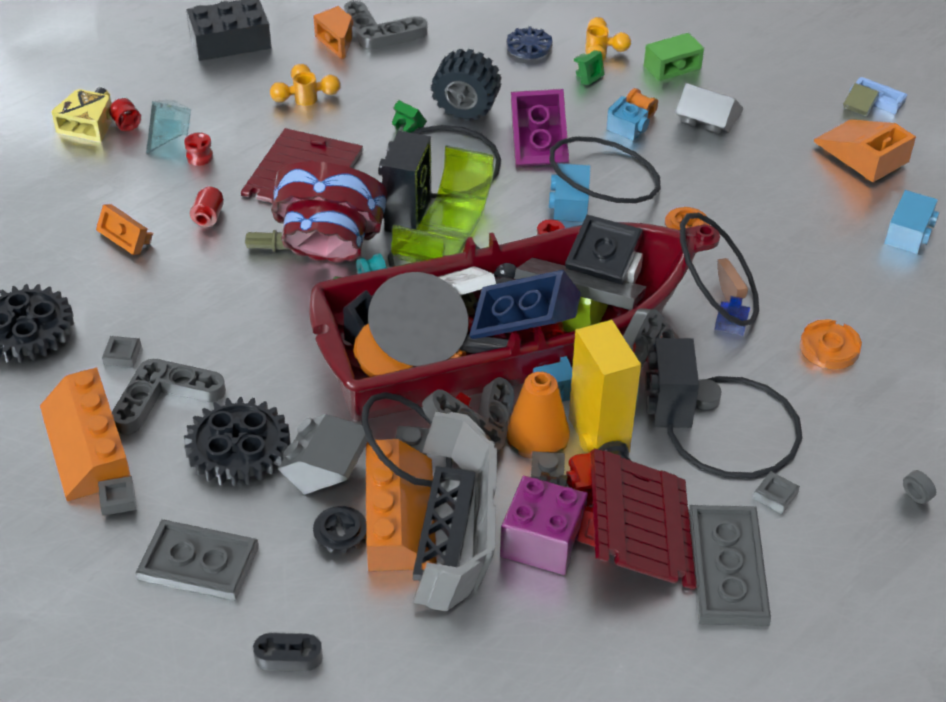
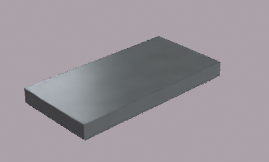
M531 258L516 268L514 277L517 280L564 270L581 292L580 297L628 310L633 309L640 302L646 291V286L623 281V284L615 283L566 269L564 265Z
M690 505L689 520L699 624L770 626L771 612L757 507Z

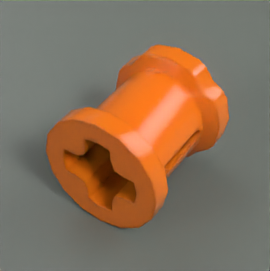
M638 88L632 89L626 97V102L647 110L649 119L657 111L658 99L646 97L641 94Z

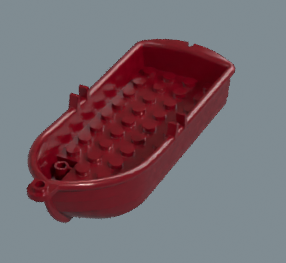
M618 222L643 229L644 235L636 251L643 254L642 268L635 284L646 286L644 297L631 310L608 304L607 310L599 323L613 320L622 336H624L633 315L638 309H654L660 314L662 313L688 270L680 244V230L653 224ZM703 224L686 228V244L691 261H693L697 252L714 249L718 246L720 233L714 227ZM582 225L500 245L492 232L489 233V247L476 250L473 238L468 237L464 250L461 253L322 281L313 286L309 301L312 331L317 335L315 340L324 359L337 376L351 418L355 421H362V409L368 399L373 395L384 392L402 395L422 407L423 400L436 390H444L453 397H456L460 392L467 396L477 395L483 392L485 385L497 377L506 379L511 386L524 384L527 376L533 373V368L559 363L560 357L567 356L573 368L575 331L545 338L540 326L535 327L534 332L532 328L488 336L509 339L506 347L475 354L466 353V356L422 366H413L412 368L370 377L359 367L360 364L354 355V345L344 340L343 308L363 291L367 290L372 296L387 280L404 273L421 272L440 277L475 266L494 274L500 264L510 263L518 268L531 258L565 266L567 257ZM482 289L473 291L477 302ZM475 314L469 315V317L474 319ZM379 400L374 402L369 409V419L411 410L412 408L399 401Z

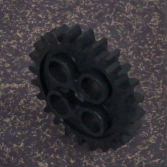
M25 284L22 290L12 286V292L10 293L0 290V358L4 355L6 362L9 363L13 357H17L18 362L22 363L25 356H29L34 361L37 353L47 356L46 349L58 350L56 342L65 343V335L72 334L71 326L74 325L72 307L69 305L67 297L62 298L60 291L53 293L50 286L42 291L40 284H37L33 289H29L28 284Z
M239 397L237 403L233 404L229 398H226L224 406L213 402L214 410L210 411L203 408V417L194 416V425H187L188 434L184 435V448L190 467H196L198 476L206 473L207 481L218 477L219 485H223L227 479H231L233 486L237 485L239 479H243L249 485L250 477L255 476L260 481L263 480L262 472L266 471L273 474V464L280 466L282 456L284 457L283 453L291 444L289 425L285 423V416L283 414L278 415L277 407L268 410L266 401L257 406L255 398H252L248 403H244L243 398Z

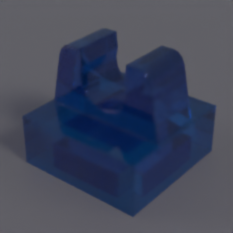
M731 296L729 303L721 301L720 306L731 316L742 321L748 320L750 307L742 306L743 298ZM718 312L714 330L744 336L746 326H739L727 320Z

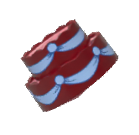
M296 162L282 167L277 172L271 212L274 219L278 223L283 224L281 241L284 248L291 249L298 256H308L315 261L328 260L332 263H341L347 260L350 262L361 256L363 241L370 240L380 233L388 193L381 182L360 170L328 162Z

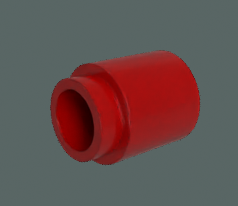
M208 186L198 192L190 209V217L193 222L203 227H210L216 223L224 205L221 191L215 187Z

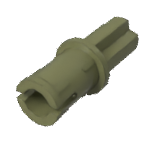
M273 230V233L248 232L245 236L247 248L272 249L273 252H276V250H291L284 248L281 241L282 232H277V230Z

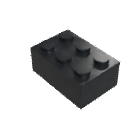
M260 0L222 1L218 4L198 5L194 8L186 9L189 34L199 61L272 48L270 26Z
M398 131L394 140L388 143L387 155L385 159L382 158L378 167V174L382 176L381 183L388 193L383 215L384 231L410 236L419 232L432 202L431 136Z

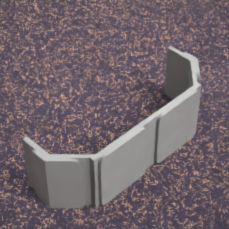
M435 412L423 447V453L450 457L463 470L475 472L473 558L460 567L427 563L413 601L415 604L428 605L431 609L448 611L467 598L472 590H477L479 584H482L495 552L496 505H493V498L496 493L497 448H494V441H489L485 432L468 415L454 412L448 414Z

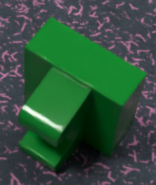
M593 50L589 54H580L574 58V62L578 63L579 69L576 70V75L580 77L581 84L590 85L605 75L602 52Z
M400 100L394 105L393 109L396 113L392 120V125L397 130H399L402 124L406 123L402 130L410 133L417 128H423L427 123V120L418 109Z

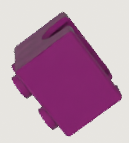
M523 475L501 525L500 557L565 576L571 561L575 538H578L583 513L587 507L588 493Z

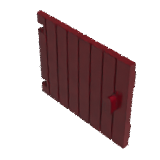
M284 128L241 190V196L249 198L254 193L257 194V200L272 203L276 174L282 167L296 162L317 161L340 164L352 168L363 151V145Z
M594 448L590 452L596 559L608 562L609 555H612L617 566L676 584L678 577L682 578L683 587L694 590L696 588V578L694 574L685 479L663 470L659 471L627 460L617 454Z

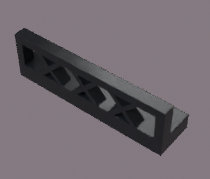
M436 466L412 580H421L424 572L422 569L423 563L433 557H436L442 565L460 567L474 493L475 472ZM441 478L460 481L458 487L447 492L440 484ZM447 503L454 512L441 518L434 509ZM441 529L449 539L436 546L429 538V535Z

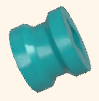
M380 253L373 255L371 259L360 258L356 261L358 274L387 268L384 258Z

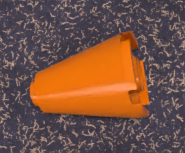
M534 372L527 376L508 422V444L510 447L512 444L518 450L519 455L532 459L533 451L555 453L560 449L563 451L567 447L570 438V429L557 380L553 375L546 372Z

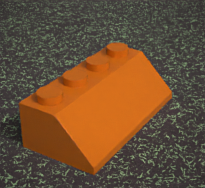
M97 367L66 375L41 403L40 409L68 502L99 493V481L129 477L131 475Z
M399 439L375 440L385 456L398 468L416 478L433 480L431 458ZM367 442L366 536L368 572L414 570L431 487L414 485L397 476L379 459ZM433 533L429 535V538L436 545V534ZM433 557L423 563L422 569H425L427 563L437 564V558Z

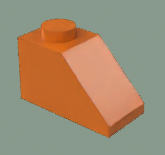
M339 6L313 15L315 37L341 59L346 58L353 38V19L351 15Z

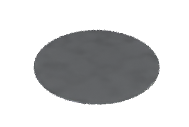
M410 272L394 276L378 288L370 302L368 322L374 340L387 355L401 363L422 366L447 360L459 350L467 335L468 314L462 298L450 284L434 275Z

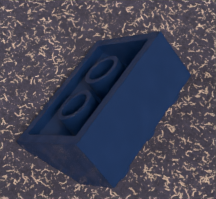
M564 270L482 287L469 336L472 339H478L576 318L581 292Z

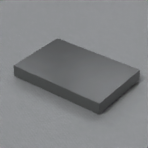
M161 519L135 572L137 580L236 601L258 550V539Z

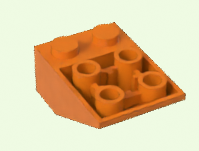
M850 119L815 138L814 142L865 178L875 182L910 161L916 136L896 123Z

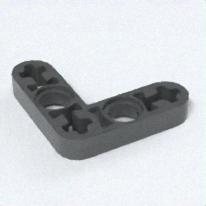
M355 0L344 5V11L349 13L353 19L352 31L360 45L366 49L385 47L427 36L428 23L423 17L415 16L377 24L363 2Z
M638 309L623 336L632 351L635 343L636 349L634 354L641 363V369L649 355V351H654L655 338H661V335L662 338H679L663 316L654 309Z
M148 359L138 367L114 407L112 415L119 433L132 434L142 427L161 392L205 402H215L222 399L225 395L224 378L215 371L161 359ZM179 377L190 378L188 382L183 384L174 382ZM140 392H145L149 394L147 397L140 400L132 398L135 394Z
M497 377L485 385L478 413L444 390H436L423 400L422 407L425 415L431 421L435 412L446 414L454 412L468 415L485 432L487 439L494 441V448H497V451H499L505 445L508 422L514 402V390L506 379ZM490 411H492L495 414L498 422H496L492 418V416L490 415Z

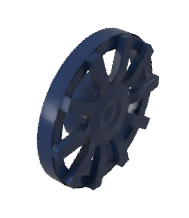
M532 26L524 29L516 28L514 32L508 34L506 42L507 49L511 54L524 59H536L546 56L552 50L553 44L551 35L544 32V29H534ZM520 44L517 48H514V47L512 46V45Z

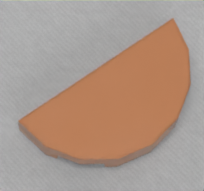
M728 258L717 259L718 277L725 299L729 303L740 302L747 296V285Z

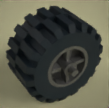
M457 49L456 53L454 51L448 53L447 57L443 58L432 79L431 91H433V100L438 101L436 105L439 108H443L445 110L444 113L447 115H454L456 119L461 117L464 120L470 121L471 118L477 120L481 116L487 115L500 91V82L502 80L501 74H497L499 71L497 65H492L493 60L489 57L486 59L481 52L478 54L474 53L473 49H468L467 52L463 49Z

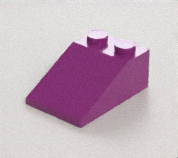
M564 89L511 92V117L516 167L551 165L549 162L550 148L559 140L567 138ZM568 143L561 145L555 151L554 160L557 164H569Z

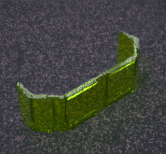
M446 145L444 170L436 199L416 230L397 225L393 226L391 253L400 260L408 262H418L461 253L467 238L474 231L485 210L494 174V155Z

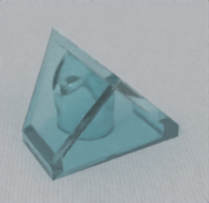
M176 100L152 101L146 154L182 135L188 136L190 108Z

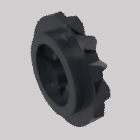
M331 507L320 513L315 519L313 535L319 547H327L330 553L334 550H342L345 554L348 548L354 547L358 549L360 542L366 539V519L361 512L352 507ZM337 523H340L345 531L343 536L338 535L336 531Z

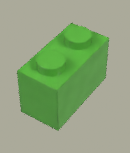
M689 32L646 44L644 66L658 81L702 69L704 47Z

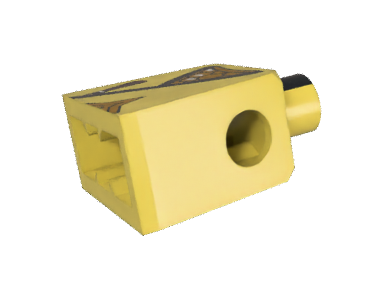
M98 87L94 92L78 89L71 93L51 111L56 133L102 142L113 120L109 115V108L112 104L109 92L105 88Z

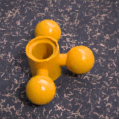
M594 17L589 21L586 30L585 53L589 54L593 50L602 52L604 62L607 46H613L618 52H625L631 46V38L624 32L608 37L609 29L607 28L606 21L601 17Z
M300 63L291 69L293 86H288L283 82H276L270 88V96L275 102L282 103L290 95H294L297 104L310 106L318 100L317 91H323L327 95H335L339 92L341 83L335 75H326L322 78L321 82H316L315 74L310 71L307 65Z

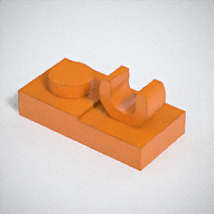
M103 204L96 231L132 255L141 254L143 244L149 245L151 243L153 233L147 232L148 228L132 219L114 205Z

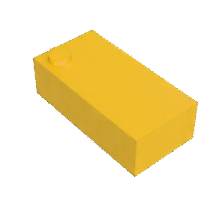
M613 320L575 331L568 419L577 432L581 448L585 453H590L594 448L598 449L610 441L625 443L630 453L641 363Z

